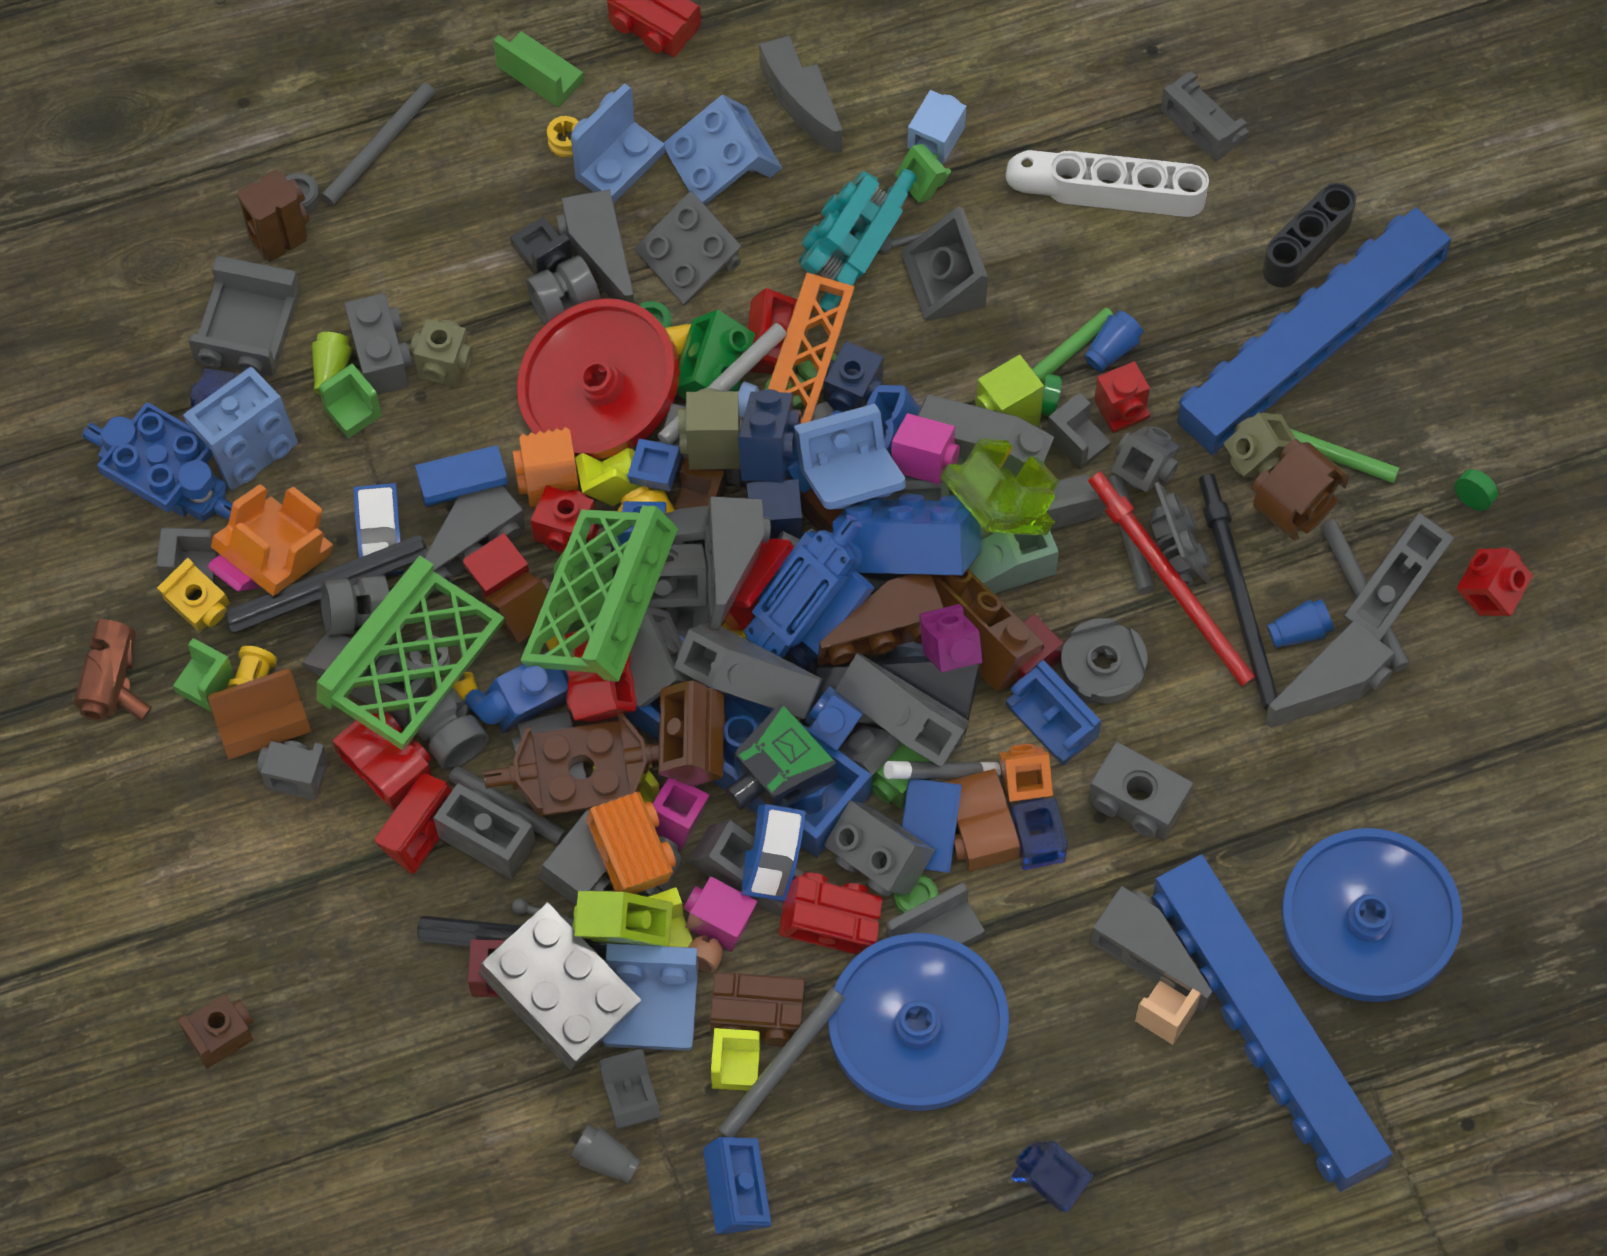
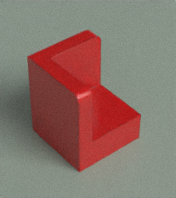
M505 533L463 560L464 567L481 587L483 600L486 605L485 597L524 572H529L528 563Z

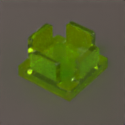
M981 438L964 464L947 465L940 478L987 532L1047 535L1055 523L1046 511L1056 496L1054 490L1059 483L1058 479L1035 456L1028 457L1017 477L1008 468H1001L1013 449L1008 440Z

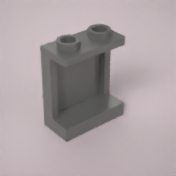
M217 255L212 267L215 284L198 334H191L189 339L193 359L207 367L218 368L225 366L238 369L240 372H244L252 366L259 375L274 376L301 294L297 273L292 270Z

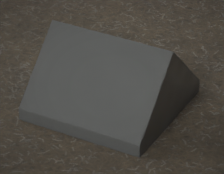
M956 207L901 250L925 320L931 321L986 306L988 276L964 209Z

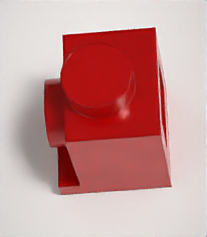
M1135 361L1097 377L1094 401L1113 434L1150 419L1151 414L1147 409L1150 387Z

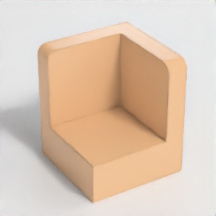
M1160 980L1148 999L1144 997L1138 1005L1135 1022L1173 1045L1196 1012L1201 993L1193 988L1186 997Z

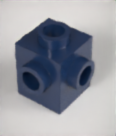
M845 341L836 360H831L824 380V401L841 412L866 406L875 388L878 385H884V382L881 381L883 378L884 357Z

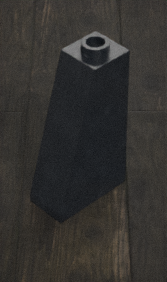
M926 656L869 659L967 720L970 719L982 663L941 673ZM851 662L840 666H834L830 663L818 666L816 672L810 671V673L822 679L810 711L829 686L836 689ZM863 714L858 721L881 727L866 714ZM968 725L964 730L963 734L961 735L960 739L956 743V745L961 746V744L963 743L966 737Z

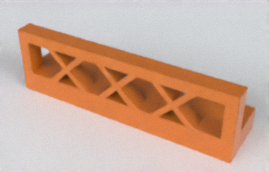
M806 273L787 330V336H785L768 389L776 390L780 393H793V397L796 395L800 397L806 407L804 416L801 418V424L812 421L855 287L811 273ZM820 290L842 296L840 306L824 313L818 304ZM835 318V321H834V324H833V327H832V325H831V323L829 322V320ZM822 324L829 339L827 342L812 348L806 338L808 330ZM824 353L822 361H820L818 355ZM810 359L818 372L817 376L800 383L794 373L796 366ZM809 389H812L811 394H810V397H809V396L807 395L806 391L809 390Z

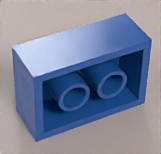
M919 494L902 495L898 500H882V498L875 497L853 503L845 508L833 521V534L841 526L847 515L856 518V522H860L863 526L851 540L862 552V561L856 570L858 573L963 575L981 552L979 501H966V497L962 495L943 496L940 498V501L924 500V496Z

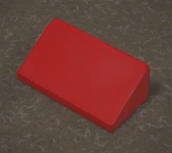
M765 288L754 296L751 300L748 329L755 333L752 345L775 323L782 326L787 333L798 299L769 288ZM785 337L749 372L773 374Z
M426 773L419 776L375 838V842L385 853L413 875L440 839L437 835L434 816L452 792L445 781Z

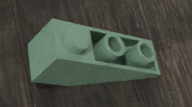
M1044 515L1002 528L981 540V552L968 568L994 594L1056 575L1059 551Z

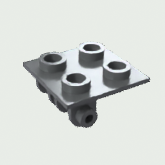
M690 191L634 249L678 299L686 305L721 269L726 268L728 271H732L739 266L741 260L738 255L742 246L694 192Z
M1159 482L1155 483L1162 506L1151 511L1152 518L1149 522L1158 541L1159 549L1164 550L1162 553L1187 586H1190L1193 583L1192 578L1198 575L1206 583L1211 582L1206 567L1211 565V561L1202 542H1196L1193 530L1197 529L1198 525L1188 505L1183 507L1175 492L1169 493Z

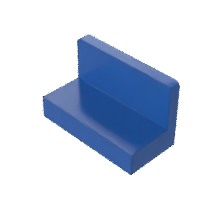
M498 445L415 465L425 507L456 500L461 495L500 485L507 487L508 483Z

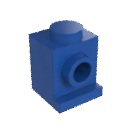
M829 686L813 707L805 722L811 726L808 731L835 750H838L864 713L836 692L832 686Z

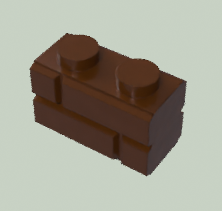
M274 170L260 178V183L253 182L238 191L248 237L265 261L271 262L286 253L285 249L292 250L307 241L304 224L310 222V218L301 202L305 201L304 194L294 179L287 181L281 171Z
M685 681L661 688L658 774L670 779H676V781L688 786H696L722 779L724 766V693L713 688H707L706 685L696 681Z
M715 971L710 1016L711 1034H714V1028L759 1031L760 1038H764V1043L771 1046H785L802 1024L805 978Z

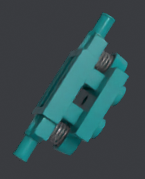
M903 169L894 185L889 187L886 192L883 191L881 193L882 189L878 191L880 184L877 182L878 179L864 170L860 172L852 182L849 181L842 188L838 195L833 194L821 210V214L825 216L819 226L814 225L801 242V245L806 249L798 260L801 263L800 266L808 273L816 275L819 272V274H822V277L825 276V278L853 286L855 281L865 273L902 214L901 206L906 200L908 191L916 181L917 176L912 171ZM851 229L856 232L854 236L849 233ZM825 292L824 297L819 303L823 312L825 313L836 308L840 300H842V296Z

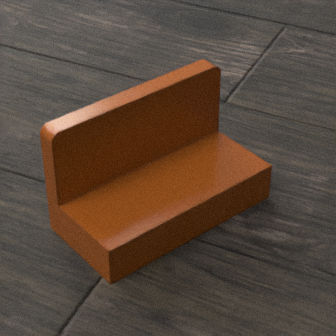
M285 669L208 696L228 760L262 749L263 747H268L271 741L280 743L312 732L290 669Z

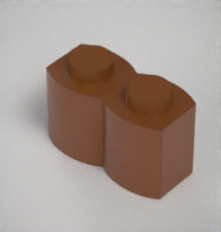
M996 769L945 781L944 783L962 785L956 824L957 834H955L953 846L956 860H965L968 871H973L1019 859L1020 845Z

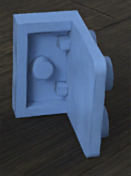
M876 404L794 426L800 470L824 508L844 509L860 501L890 496L894 492L906 487L904 475L885 448L881 412Z

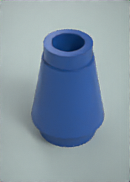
M1119 310L1114 316L1109 315L1084 355V359L1095 370L1103 372L1140 343L1139 337L1144 332L1142 327L1124 311Z
M1308 599L1274 620V622L1266 625L1276 649L1282 646L1326 639L1325 634L1334 631L1332 620L1322 599L1314 602Z

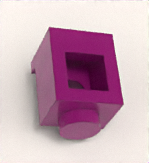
M960 604L919 614L923 653L941 673L982 663L979 630L964 616L963 607Z

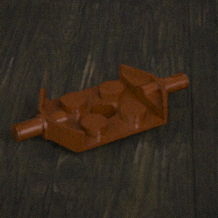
M618 713L619 720L534 734H532L531 727H527L513 759V764L505 768L483 770L485 787L488 789L512 784L513 790L518 789L539 817L591 809L594 806H599L611 800H616L619 797L641 791L648 769L653 768L652 762L659 761V744L650 745L645 743L642 736L623 713ZM579 762H588L595 768L593 774L586 779L574 778L570 774V770Z

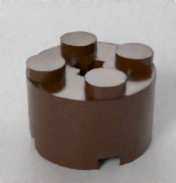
M1293 439L1281 452V461L1271 472L1269 470L1263 471L1253 482L1251 490L1256 493L1253 503L1254 508L1292 540H1298L1297 531L1301 529L1308 534L1333 509L1339 500L1333 493L1338 485H1341L1344 489L1346 488L1349 475L1311 443H1301L1299 440Z

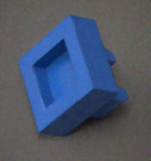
M639 439L627 475L631 484L671 491L682 456L680 454V447Z

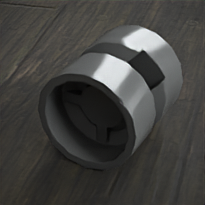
M579 255L558 264L555 273L545 270L525 280L532 304L544 325L568 308L587 301L601 299L591 271Z
M385 576L359 577L355 584H351L347 578L322 581L321 611L324 628L328 636L352 634L356 627L361 628L389 593ZM356 596H361L362 614H358Z
M454 688L450 690L417 732L422 741L431 740L428 746L429 751L444 770H453L455 766L461 767L473 760L482 752L489 741L488 734L476 717L468 716L469 708ZM422 707L415 708V713L417 714Z

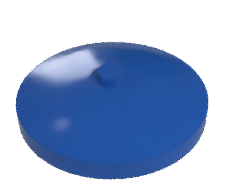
M1361 828L1331 835L1315 844L1301 857L1292 870L1285 888L1281 907V920L1285 939L1291 953L1311 978L1341 996L1361 1001L1380 1002L1409 996L1429 985L1440 975L1450 961L1459 940L1462 926V907L1453 878L1442 862L1430 850L1415 840L1396 832L1383 829Z
M909 933L881 940L858 954L844 969L834 987L837 992L846 998L828 1020L829 1039L835 1058L842 1071L858 1089L885 1105L910 1111H926L958 1103L969 1097L986 1083L1003 1056L1009 1029V1012L1001 983L990 966L978 954L950 938L928 933Z

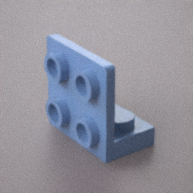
M623 84L616 92L608 93L601 101L599 108L588 119L580 120L571 134L575 179L593 192L610 189L613 204L665 153V144L634 122L632 88L627 84Z
M723 94L664 142L665 150L689 192L693 191L704 205L708 204L748 170L750 172L757 171L771 178L782 169L747 107Z
M252 366L183 414L187 425L211 449L223 480L231 491L243 483L251 481L258 472L276 459L287 455L291 448L298 443L281 397Z
M607 943L606 963L641 1001L636 1010L603 1040L604 1046L680 1051L692 1050L698 980L697 948Z

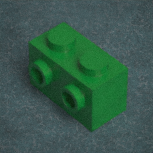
M718 309L694 318L679 360L680 375L676 394L686 400V392H697L707 388L752 345L755 333ZM741 379L728 392H739Z

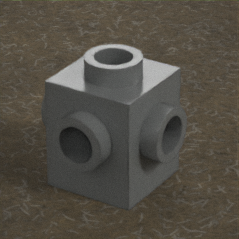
M1145 425L1133 433H1126L1116 449L1118 457L1111 471L1122 477L1129 485L1148 492L1156 487L1155 483L1164 482L1167 484L1171 480L1179 466V462L1175 460V457L1181 446L1171 441V435L1163 429L1155 426L1147 427Z

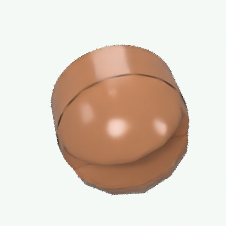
M707 935L694 938L688 948H697L698 970L715 973L722 960L723 949L721 943L716 938H712L709 941Z

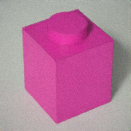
M909 413L906 414L892 440V459L903 475L939 485L947 470L955 468L960 454V446L955 444V426Z
M668 778L653 802L659 819V826L655 827L658 836L673 841L678 846V850L682 851L703 815L709 794L694 786H688L676 781V779Z
M710 876L703 889L695 886L685 904L684 910L690 913L685 928L700 936L707 935L709 941L712 938H716L723 948L733 952L753 915L757 900L741 895L740 891Z

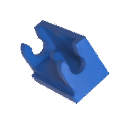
M1044 660L1038 663L1037 667L1021 678L1010 689L1014 694L1006 700V706L1062 766L1099 738L1101 720Z

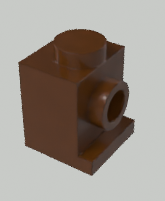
M226 993L188 1017L184 1015L178 1019L186 1038L207 1069L253 1041L247 1027L254 1022L251 1015L240 999L232 1004ZM225 1019V1024L221 1028H211Z

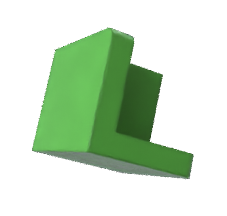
M350 364L319 386L324 411L348 439L382 416L376 391L353 364Z
M192 638L188 644L192 659L173 687L175 693L212 712L208 696L227 689L229 680L235 678L228 656Z

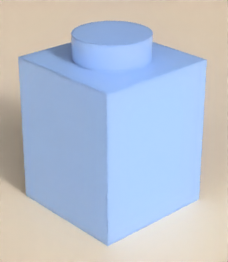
M930 90L908 126L907 148L910 149L913 145L923 143L931 153L937 154V160L944 164L965 129L966 105L961 104L959 100L951 95H941Z

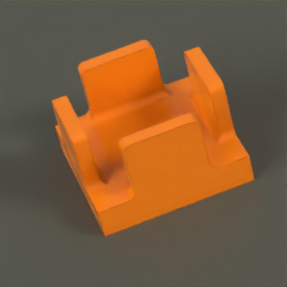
M259 484L233 502L228 525L213 535L211 548L268 593L275 596L330 557L333 544L324 538V533L319 530L322 516L321 507L295 487L285 491L282 505L272 496L266 499L267 489Z

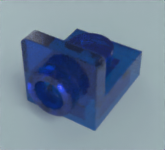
M1055 1141L1031 1143L1023 1149L1016 1160L1018 1167L1011 1178L1017 1183L1030 1184L1060 1212H1068L1094 1175Z

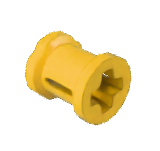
M241 647L238 654L241 661L235 678L229 680L227 689L267 676L269 670L275 667L277 658L269 651L259 647Z

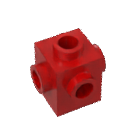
M546 485L531 518L534 541L546 544L551 550L562 553L568 544L581 509L595 510L594 500L577 490L564 491ZM600 524L591 525L586 542L597 536Z
M1509 548L1478 549L1456 589L1478 615L1511 616L1518 602L1522 599L1533 575L1521 562V557Z

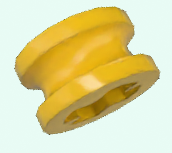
M560 116L549 123L547 128L548 146L555 155L560 157L573 156L571 140L566 137V141H560L558 134L562 133L565 136V132L572 133L574 127L579 122L577 119L571 116Z

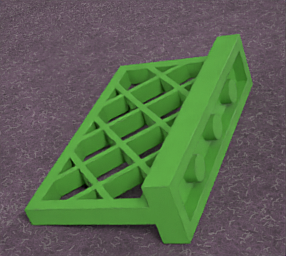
M642 505L640 513L581 509L520 661L527 667L539 666L544 669L597 673L605 681L619 682L677 534L678 528L657 506ZM603 524L605 531L587 543L586 537L591 525ZM634 526L629 540L621 545L618 536ZM612 542L615 550L597 563L593 554ZM584 560H587L590 568L572 580L571 575L574 568ZM619 563L614 578L606 583L602 574ZM596 579L600 588L584 600H581L578 592ZM571 597L575 606L559 618H556L555 615L559 605ZM604 601L599 616L591 621L587 612ZM581 617L585 626L566 639L562 630ZM556 635L560 644L547 654H540L543 644ZM589 639L582 658L575 657L572 651Z
M420 555L317 681L316 701L330 710L333 706H336L401 750H404L504 623L502 615L433 571L434 564ZM436 588L450 597L452 608L428 611L426 598ZM421 606V611H422V612H421V613H415V612L417 611V609ZM478 615L489 623L482 632L463 635L460 617ZM454 618L457 636L433 639L430 621ZM424 622L427 640L402 643L400 631L406 624ZM395 638L396 644L389 645ZM471 643H473V644L470 646V648H469L468 650H466V645H465V644H471ZM459 645L462 658L458 663L438 666L435 648ZM429 649L432 667L408 671L404 653ZM399 655L402 672L377 675L375 662L380 656ZM370 669L371 676L364 677V675ZM447 675V677L441 683L440 676ZM434 677L436 690L432 696L412 697L409 680ZM403 681L407 699L382 703L379 684ZM373 685L376 704L358 706L347 699V696L354 688ZM422 707L420 711L416 714L415 708ZM409 709L411 722L402 733L386 724L384 712ZM378 713L379 719L373 716L372 714Z

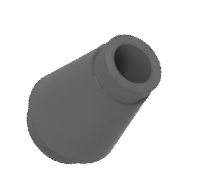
M589 1124L571 1154V1157L580 1161L578 1166L618 1180L621 1179L626 1183L630 1182L642 1161L634 1156V1153L602 1126L596 1129Z

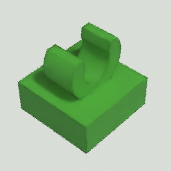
M923 143L913 145L895 173V176L898 178L903 169H908L917 176L909 192L918 203L929 201L936 189L945 183L951 173L949 168H944L937 160L938 155L931 153Z

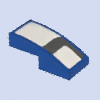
M396 483L353 487L359 558L401 542ZM404 568L386 575L404 574Z
M769 804L758 806L754 849L746 851L741 895L780 902L785 901L799 856L806 811Z

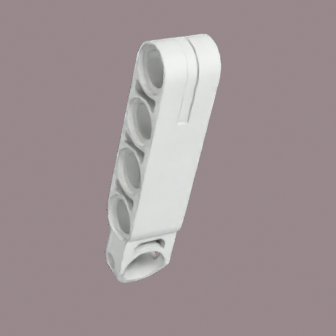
M1027 150L1011 158L1006 168L1008 185L1023 193L1051 196L1057 202L1064 204L1183 217L1195 216L1204 209L1209 185V177L1206 171L1194 164L1075 151L1052 153ZM1029 159L1033 165L1031 167H1023L1022 161ZM1068 175V176H1071V177H1073V178H1072V179H1064V178H1061V176ZM1102 180H1110L1114 183L1107 184L1103 183ZM1143 184H1149V185H1153L1154 188H1146V187H1143L1142 185H1143ZM1182 189H1192L1196 192L1189 193Z

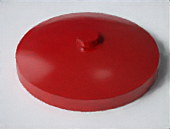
M597 299L568 308L550 320L539 331L524 354L517 380V397L522 416L535 435L539 431L545 434L548 429L552 432L556 428L561 431L564 427L570 429L574 457L584 453L595 459L612 457L626 448L631 449L638 444L639 439L645 440L660 425L674 401L680 375L679 358L675 344L663 325L650 312L634 303L619 299Z

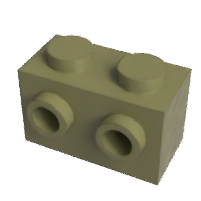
M705 388L697 392H686V408H678V434H680V454H688L689 470L740 469L738 391L720 392L717 389Z

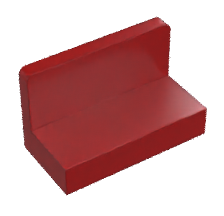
M769 539L768 543H762L758 559L724 619L731 630L743 631L753 618L754 614L752 611L759 603L757 597L794 548L790 540Z

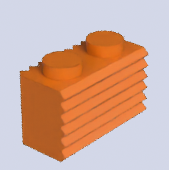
M564 427L561 431L556 428L554 432L548 429L545 434L539 431L536 435L531 432L528 436L522 433L519 437L521 450L513 451L519 495L528 494L530 508L537 507L546 485L564 491H579L570 429Z
M640 791L619 797L616 800H611L599 806H594L589 810L586 822L590 828V833L593 835V840L606 867L610 881L613 884V889L616 892L636 894L669 881L673 873L672 867L676 866L675 856L667 841L660 842L655 827L659 826L657 812L650 801L644 803Z

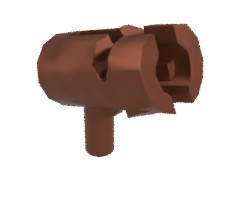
M105 619L96 621L90 642L92 651L88 652L74 698V705L80 709V714L87 719L103 721L106 716L116 714L119 704L142 721L152 708L129 691L130 682L126 678V673L128 669H133L134 640L137 632L123 623Z

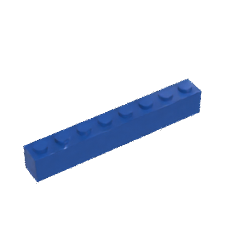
M1416 207L1404 217L1397 215L1386 226L1384 234L1375 241L1373 239L1367 240L1358 249L1355 258L1347 265L1344 263L1338 264L1329 273L1323 285L1318 289L1315 287L1308 289L1301 296L1297 306L1288 314L1285 311L1278 314L1268 326V331L1259 338L1253 336L1248 339L1240 348L1239 355L1229 363L1223 361L1218 364L1211 372L1207 382L1199 388L1193 386L1187 390L1179 401L1180 409L1177 423L1213 456L1225 446L1224 442L1235 433L1234 429L1240 422L1254 417L1258 412L1264 413L1446 259L1451 238Z
M1201 854L1157 877L1153 891L1154 896L1151 897L1155 907L1160 909L1165 919L1168 918L1176 930V936L1189 956L1192 955L1200 968L1198 970L1209 985L1212 993L1215 992L1223 1005L1221 1013L1227 1025L1233 1031L1238 1029L1246 1041L1244 1048L1251 1063L1256 1068L1262 1067L1270 1080L1268 1087L1274 1100L1280 1106L1286 1105L1294 1118L1292 1126L1296 1135L1303 1144L1310 1143L1317 1154L1316 1164L1324 1179L1328 1183L1334 1181L1339 1191L1342 1192L1386 1168L1393 1153L1204 856Z

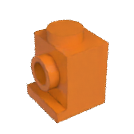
M1018 744L1012 746L1008 752L999 753L1002 786L1009 802L1053 796L1049 753L1044 752L1042 747L1036 748L1033 744Z

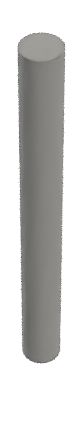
M775 323L707 388L728 392L787 336L784 328ZM678 416L658 434V438L662 443L672 445L680 437V434H678Z

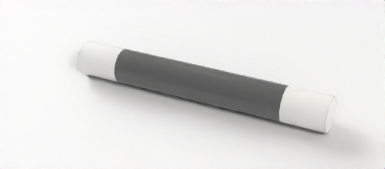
M887 761L884 765V775L887 779H957L996 769L998 777H1000L1001 767L997 762H945L940 767L931 761Z

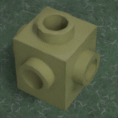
M426 319L421 333L416 332L412 338L410 356L414 357L418 378L458 388L463 371L468 370L470 366L473 346L468 344L466 328L450 320H440L438 322Z
M1258 412L1254 417L1240 422L1234 429L1235 433L1224 442V445L1231 455L1230 462L1234 469L1243 477L1257 478L1263 471L1269 470L1271 472L1281 461L1280 454L1290 441L1296 438L1282 415Z

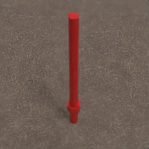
M1102 471L1093 475L1088 480V483L1107 508L1104 510L1114 524L1119 523L1240 686H1244L1255 678V675L1132 513L1135 508L1126 496L1120 497Z

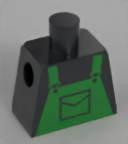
M781 703L734 753V768L740 775V778L729 785L725 792L730 801L739 810L745 808L758 797L765 804L788 807L836 780V762Z

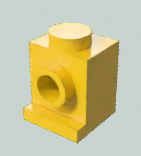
M189 558L157 587L163 599L199 633L206 626L211 628L219 623L227 612L226 607L230 604L226 594L203 574ZM197 589L202 591V595L198 600L192 601L188 599Z

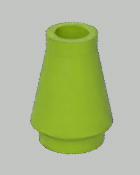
M321 332L317 334V340L312 343L314 393L320 395L319 386L347 367L353 349L350 347V338L346 335L335 332Z

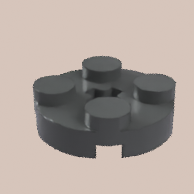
M1096 618L1081 623L1071 632L1061 652L1060 667L1066 684L1084 703L1108 704L1124 700L1140 689L1147 667L1148 656L1142 638L1132 628L1128 630L1124 626L1117 625L1116 620L1109 618ZM1098 653H1104L1106 658H1114L1116 661L1108 669H1102L1094 665V662L1097 661Z

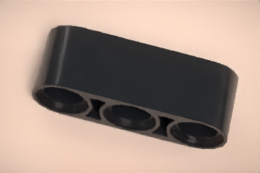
M1337 182L1325 186L1271 239L1267 245L1263 265V275L1269 284L1281 288L1294 284L1348 230L1356 205V195L1350 186ZM1329 207H1338V208H1340V209H1342V210H1341V211H1334V210L1330 209ZM1303 233H1312L1316 237H1307ZM1277 259H1285V260L1289 261L1290 263L1284 264V263H1280V262H1278V261H1276V260H1277Z

